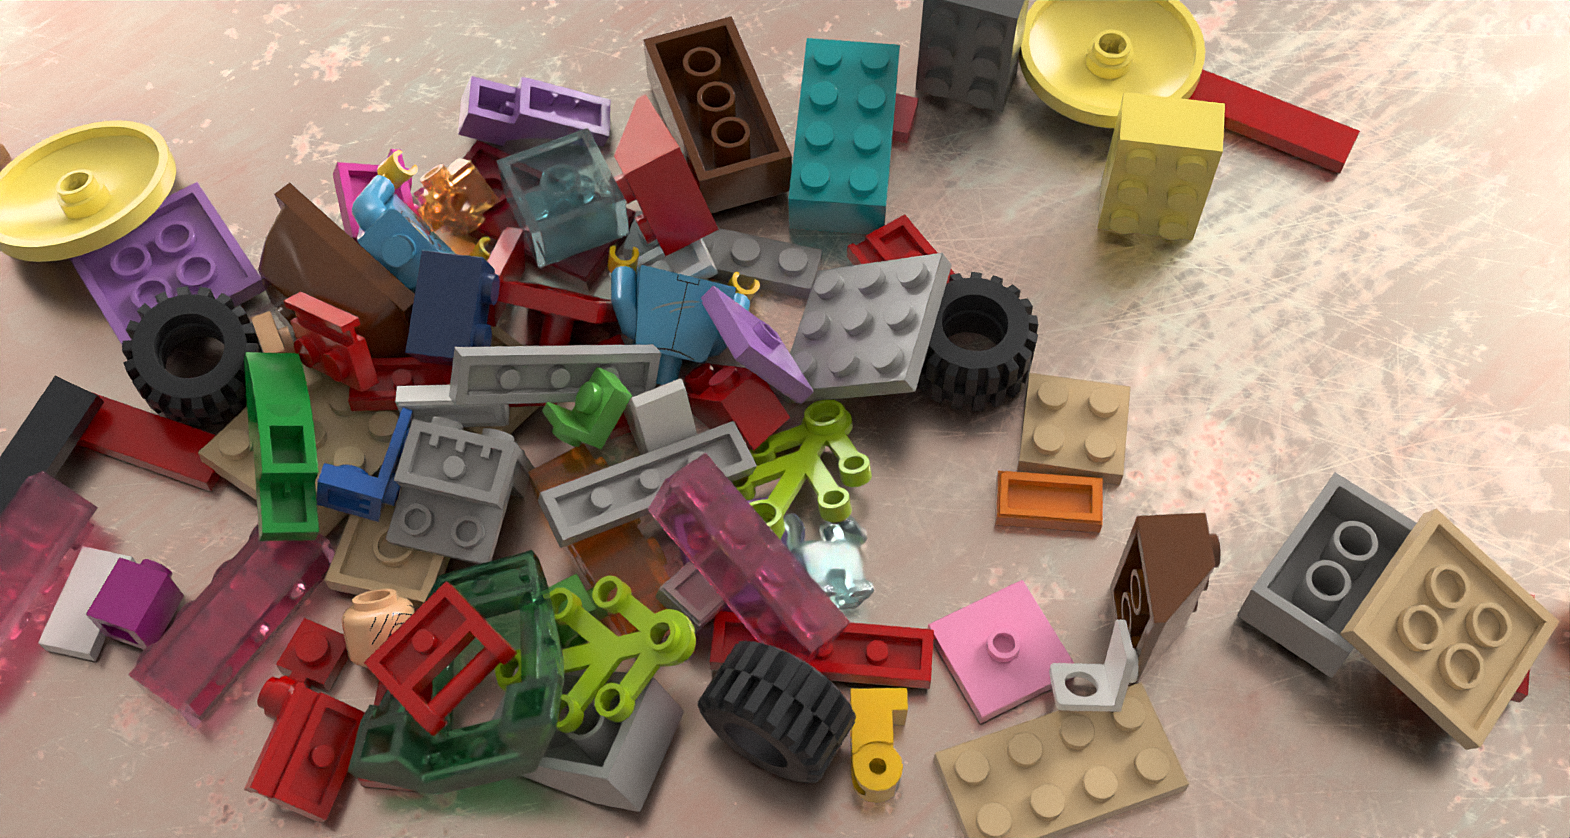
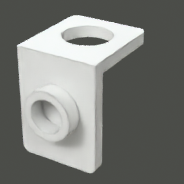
M1116 620L1104 664H1051L1049 675L1057 709L1064 711L1121 712L1129 683H1135L1138 676V656L1136 650L1133 649L1126 620ZM1074 677L1084 678L1093 683L1097 692L1087 697L1078 696L1067 689L1065 682Z

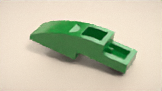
M245 352L244 366L250 451H254L259 541L316 540L319 533L315 481L319 471L310 397L299 353Z

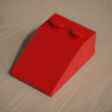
M646 94L637 98L614 154L622 173L614 176V179L627 204L635 200L637 201L643 214L635 217V221L647 244L657 240L666 257L719 229L679 145Z

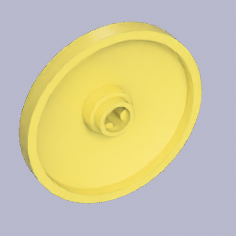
M1036 0L1027 12L1019 63L1023 76L1030 88L1050 108L1084 124L1115 128L1123 92L1189 99L1196 89L1203 69L1205 42L1196 19L1179 0Z
M117 120L103 121L63 131L39 142L20 154L0 172V251L10 257L25 261H57L77 257L100 249L136 229L160 207L175 181L176 163L163 137L153 128L141 123Z

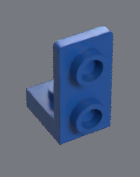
M402 407L378 478L368 475L366 471L353 465L334 466L324 463L317 481V505L379 522L385 504L395 506L401 486L394 481L411 427L413 410Z

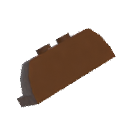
M291 183L277 191L274 195L281 210L265 237L258 271L269 300L276 307L274 312L285 327L288 326L289 331L294 333L290 320L296 318L295 311L285 307L283 300L303 292L358 317L360 325L354 328L355 333L365 338L371 358L411 357L405 352L415 294Z

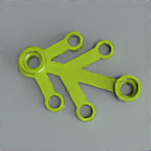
M820 400L809 405L804 412L801 425L769 436L755 450H749L757 465L752 475L722 486L727 502L735 503L752 500L756 494L755 487L781 478L767 500L753 501L744 506L739 513L743 537L753 547L769 549L780 542L785 532L783 516L806 479L818 496L820 516L823 520L827 522H840L850 516L852 507L848 491L838 487L820 459L821 454L826 446H828L839 460L838 468L841 482L848 487L863 486L872 478L869 458L865 454L859 453L847 436L852 431L853 423L850 413L845 410L843 404L836 400ZM801 445L798 451L777 458L776 453Z
M609 575L601 578L594 586L592 596L595 604L608 613H620L640 631L617 636L582 607V601L576 594L563 587L555 588L544 600V613L560 625H569L589 643L540 655H533L523 649H515L518 654L506 666L500 663L495 668L496 680L502 690L517 698L525 699L535 695L541 689L547 677L586 669L568 695L558 694L547 702L544 709L546 723L563 733L575 731L581 725L584 711L594 698L596 711L600 715L613 722H622L632 714L635 700L660 667L679 665L692 655L696 645V635L691 620L680 611L674 609H665L655 614L632 596L631 589L626 583L615 576ZM617 587L616 596L613 600L607 602L609 592ZM568 599L565 610L558 614L560 604ZM670 630L669 638L660 644L664 634ZM637 658L620 684L608 683L605 685L623 660ZM519 666L517 673L513 676L516 668ZM620 694L618 706L610 711L611 700ZM569 705L567 717L559 721L562 709Z

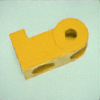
M907 688L850 689L849 703L856 715L855 723L850 730L851 780L853 789L859 797L867 802H886L896 794L901 781L903 764L901 756L894 748L893 725H905L908 712Z

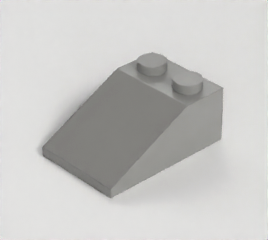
M586 669L545 678L541 689L529 698H517L505 691L474 754L479 760L596 804L637 812L641 811L684 713V710L654 677H652L635 700L634 710L626 720L613 722L600 715L596 711L594 698L584 711L581 725L570 733H563L549 726L544 719V709L547 702L553 696L558 694L568 695ZM614 671L605 685L608 683L620 684L627 673ZM620 694L611 700L610 711L618 706ZM569 705L562 709L559 721L567 717Z

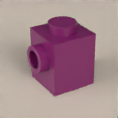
M119 557L87 611L86 616L104 636L153 652L184 595L171 579L173 573L162 564L149 559H143L138 564Z

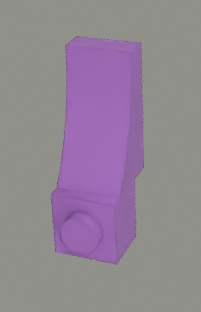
M471 76L461 97L458 135L504 146L507 140L539 138L569 140L604 147L610 136L611 100L523 76L517 87Z

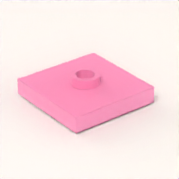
M1023 579L928 624L927 629H934V645L980 724L1052 689L1049 675L1052 663H1074Z

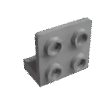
M433 417L431 423L413 419L394 481L399 486L502 509L515 464L517 463L529 479L534 477L536 468L526 457L525 451L520 449L517 443L514 442V437L506 432L484 428L481 435L464 431L462 424L448 418Z
M516 463L502 509L402 486L386 539L393 545L488 566L492 560L510 495L524 498L529 478Z

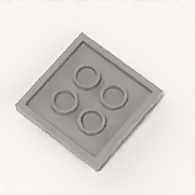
M943 253L817 271L790 352L814 391L804 402L915 392L952 266ZM779 390L777 391L787 403H796Z

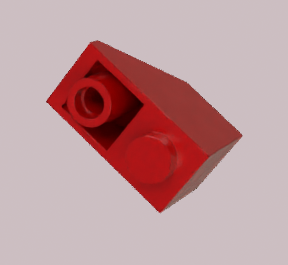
M705 363L694 368L685 377L686 384L684 386L692 414L709 429L734 421L749 450H755L790 418L768 383L745 367Z

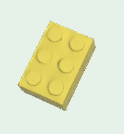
M1123 92L1101 180L1097 229L1113 230L1121 234L1138 233L1161 236L1170 240H1193L1223 153L1225 104Z

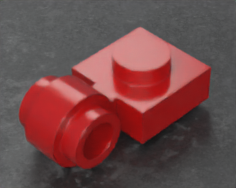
M304 618L276 663L280 672L285 675L280 678L270 677L260 690L257 704L258 707L264 709L266 717L276 720L291 685L298 681L305 684V687L309 689L311 686H314L325 692L330 691L349 659L344 634Z

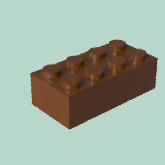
M732 16L643 39L647 77L667 128L679 145L710 212L715 213L789 192L792 155Z

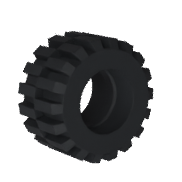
M971 272L970 278H963L961 273L950 275L949 283H946L917 384L923 392L929 389L932 390L931 399L940 404L944 399L952 401L951 408L962 410V405L966 404L972 405L973 411L984 410V405L988 402L995 408L1004 404L1005 395L1013 398L1020 391L1021 383H1026L1038 338L1037 315H1031L1033 305L1029 299H1019L1021 290L1013 284L1005 287L1002 285V278L993 275L991 280L983 279L980 272ZM972 332L987 337L996 346L983 351H970L958 347L948 338L958 333Z
M188 286L176 288L178 296L168 298L164 291L155 296L158 302L157 305L150 308L144 303L137 310L141 317L139 323L130 320L126 328V332L131 340H124L122 343V352L127 359L123 363L133 385L153 411L157 414L163 412L167 419L180 422L183 417L186 418L190 426H201L202 418L209 417L212 424L224 421L221 413L228 409L233 415H236L243 409L239 400L242 397L247 399L244 366L245 352L263 353L253 323H250L247 313L240 305L235 308L232 298L221 293L215 299L210 288L199 287L198 294H191ZM206 336L224 344L221 360L215 368L205 375L195 378H181L166 371L169 354L176 345L185 339Z
M739 641L738 644H735L697 702L700 713L707 724L733 750L757 766L777 776L804 783H816L822 778L856 719L855 712L848 700L822 673L805 661L782 649L754 641Z

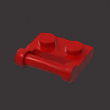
M446 581L364 664L427 732L436 736L447 725L445 718L500 663L506 666L518 653ZM477 638L485 647L427 702L420 693Z

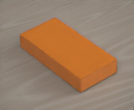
M998 470L996 478L995 525L1100 533L1103 525V478Z

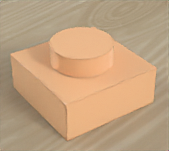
M270 311L251 317L264 353H296L288 326L278 329Z

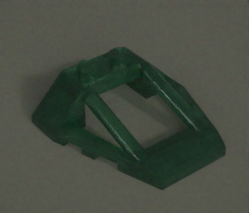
M532 550L438 575L425 600L426 602L447 581L484 619L520 610L521 682L507 685L501 718L454 729L453 710L445 718L447 725L436 736H433L408 711H404L405 708L387 689L379 706L369 705L360 721L348 769L354 777L438 795L531 774L536 771L557 728L564 683V657L547 580L540 560ZM454 660L432 681V698L454 677Z

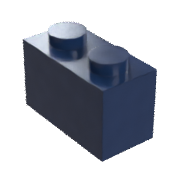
M422 250L405 353L419 362L453 366L455 347H491L492 329L490 325H487L489 306L495 305L498 300L500 280L498 274H495V269L483 257Z

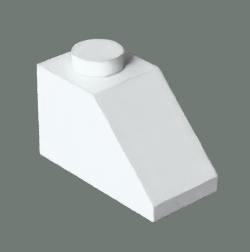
M681 378L632 397L623 412L641 455L697 435L688 396Z

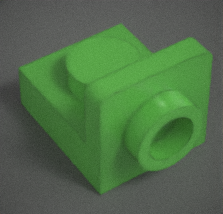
M596 367L590 380L585 382L579 389L572 411L547 402L542 412L554 427L552 433L561 441L575 447H579L583 442L602 449L630 401L632 394L614 373Z

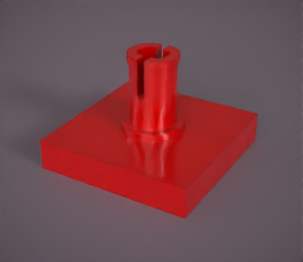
M502 281L499 302L538 310L541 314L545 315L539 346H569L574 321L583 320L591 323L618 322L610 299L534 282Z

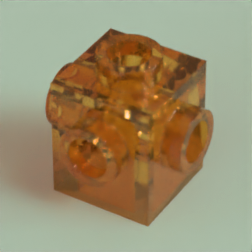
M459 158L448 167H445L444 164H439L428 171L420 179L423 186L413 193L421 204L416 209L421 219L434 232L440 229L442 232L452 236L458 233L464 236L475 230L485 220L482 214L499 201V198L472 162Z

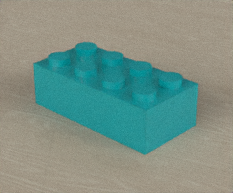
M815 38L806 39L788 198L789 229L868 235L885 225L900 45Z

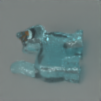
M793 513L784 517L787 530V570L793 585L798 591L799 605L802 612L823 611L825 605L822 599L835 595L837 610L856 609L866 599H869L875 589L873 582L866 580L864 576V564L858 552L859 548L867 541V531L864 527L860 526L852 516L840 522L826 521L819 526V532L823 541H805V526L801 518Z

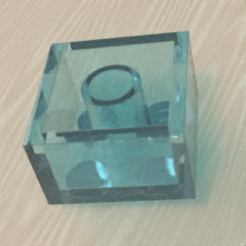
M589 128L497 160L505 197L520 229L524 231V237L539 268L630 234L625 199Z

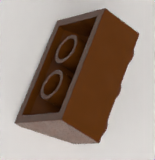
M1206 513L1142 515L1136 517L1110 585L1115 622L1117 619L1126 620L1132 646L1138 656L1137 680L1135 683H1129L1128 686L1139 683L1182 633L1191 613L1197 611L1198 599L1202 591L1208 589L1209 577L1213 569L1218 568L1220 565L1221 549L1219 538L1216 533L1209 532Z

